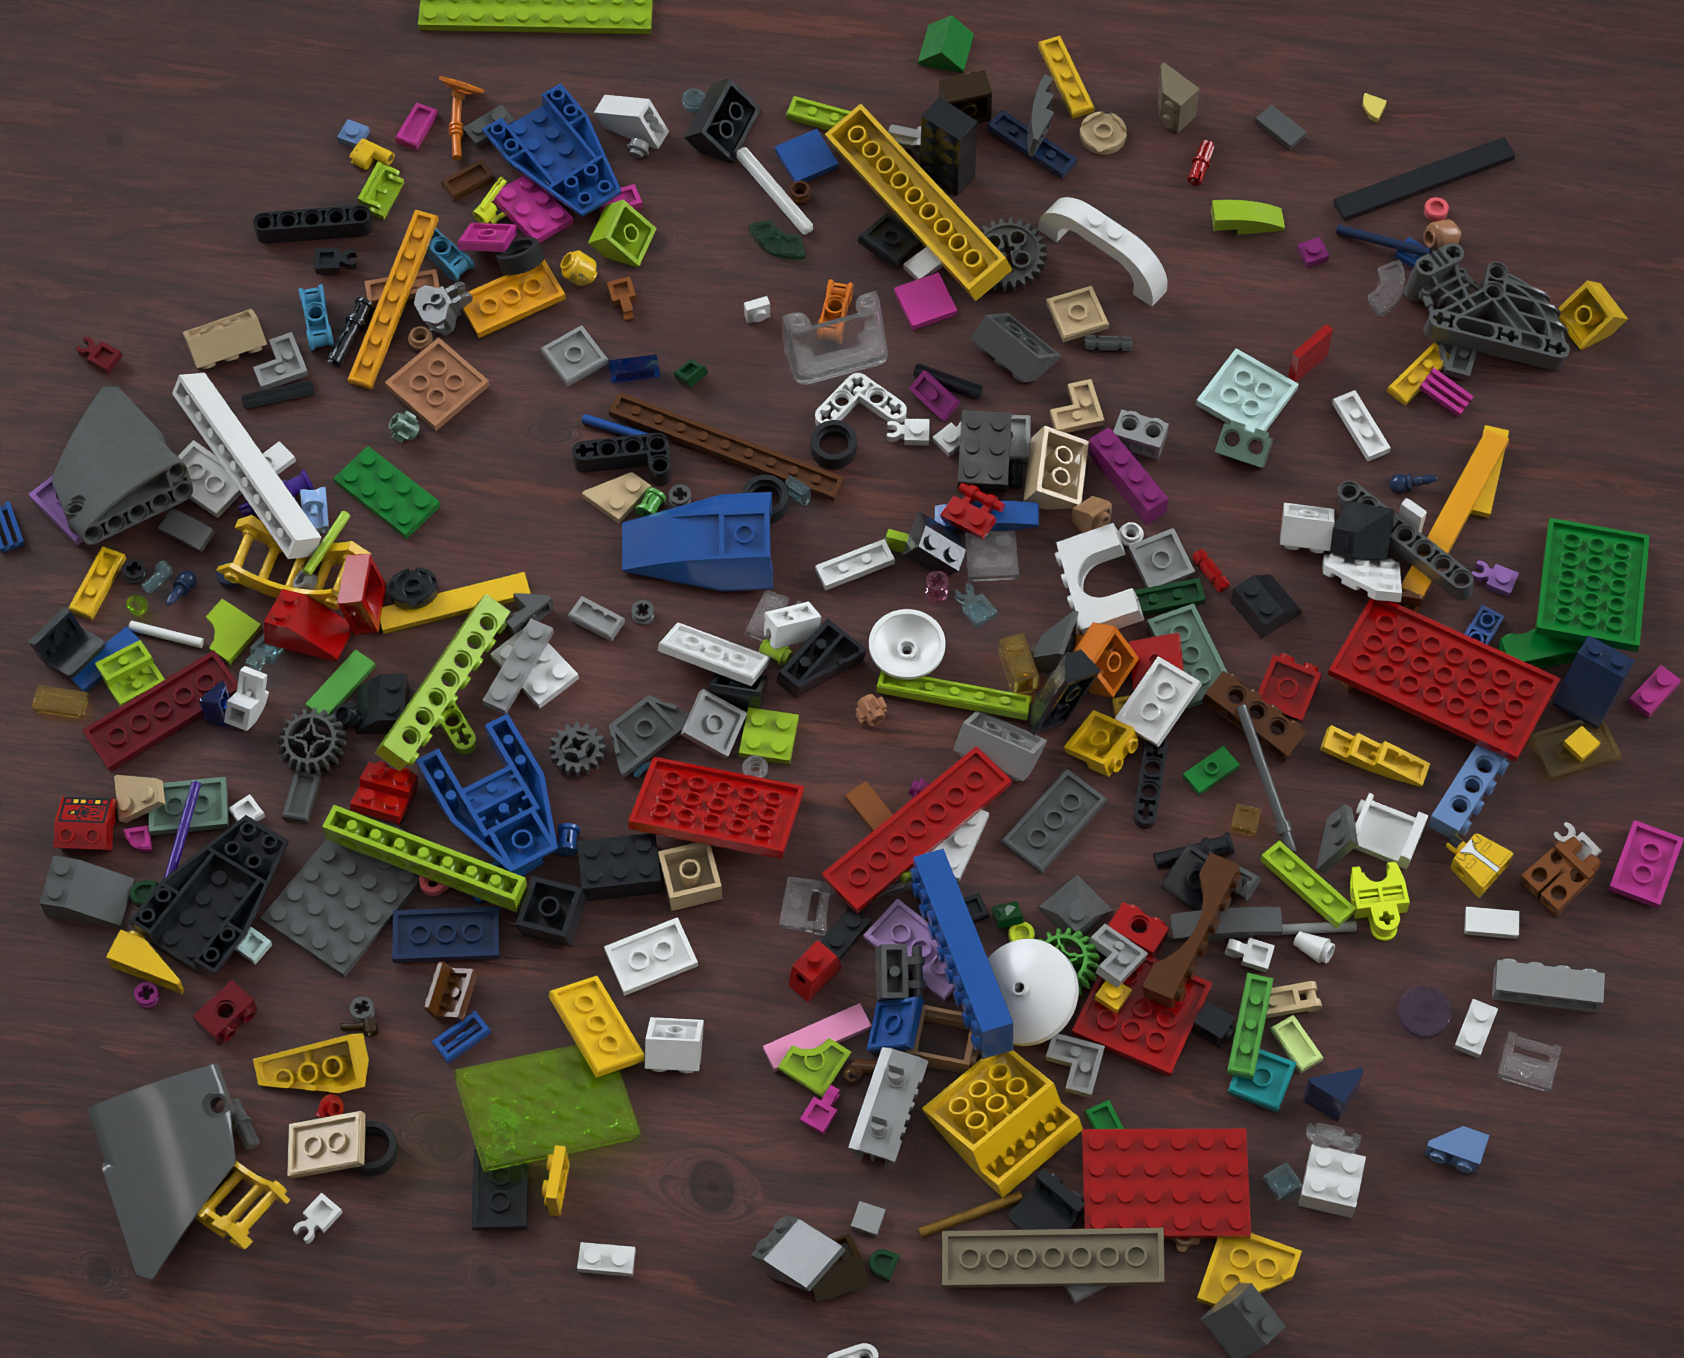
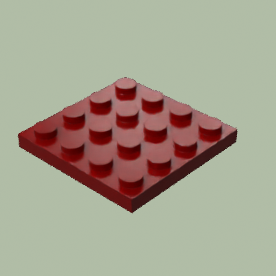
M1147 955L1145 961L1123 982L1124 985L1132 989V994L1116 1014L1094 1000L1096 993L1106 981L1098 975L1072 1029L1071 1035L1088 1042L1103 1045L1110 1052L1170 1077L1192 1031L1194 1021L1211 990L1212 982L1196 975L1192 980L1188 978L1184 986L1186 987V993L1182 1001H1177L1173 1009L1144 997L1143 985L1153 965L1161 961Z

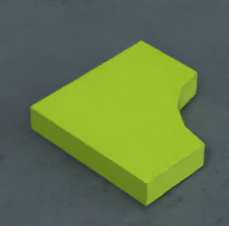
M221 599L206 616L207 621L215 630L214 641L209 647L210 652L215 650L220 659L229 665L262 630V625L224 599Z
M828 1038L822 1045L813 1049H801L792 1045L777 1069L822 1098L848 1059L851 1051L831 1038Z

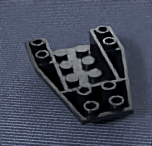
M245 815L164 878L132 916L129 923L154 948L197 974L215 976L248 935L289 841Z

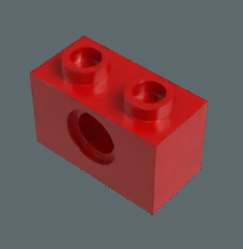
M1125 902L1121 904L1108 924L1109 927L1154 958L1166 941L1169 927L1161 919L1151 918L1144 914L1138 906L1128 905ZM1135 927H1140L1144 929L1145 932L1136 933L1132 929Z

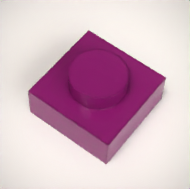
M1320 237L1297 244V251L1306 268L1329 261L1330 255Z

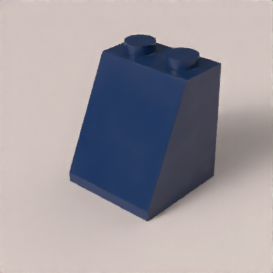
M1588 636L1578 651L1552 705L1598 729L1619 697L1635 660Z

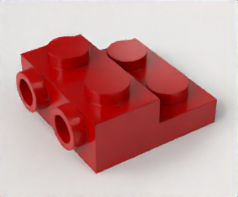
M1281 653L1280 656L1273 654L1258 693L1267 704L1277 706L1282 711V714L1303 722L1321 680L1322 673L1318 672L1319 668L1305 662L1302 666L1294 663L1295 658L1287 654Z
M382 761L376 764L369 762L360 777V786L350 802V811L399 824L417 792L418 775H415L408 768H403L401 771L390 768L387 763Z

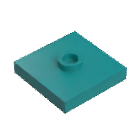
M1259 1049L1253 1080L1233 1075L1227 1094L1278 1113L1296 1067V1062Z

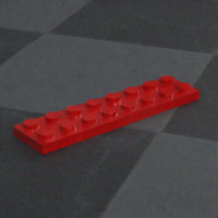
M977 746L974 747L822 873V879L856 913H859L901 878L904 873H907L914 867L913 857L932 852L1012 785V780Z

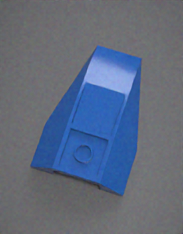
M560 83L541 94V107L510 125L501 117L482 128V132L508 164L583 217L622 194V191L588 115Z
M772 492L721 494L622 522V571L722 592L773 590V564L771 562L770 540Z

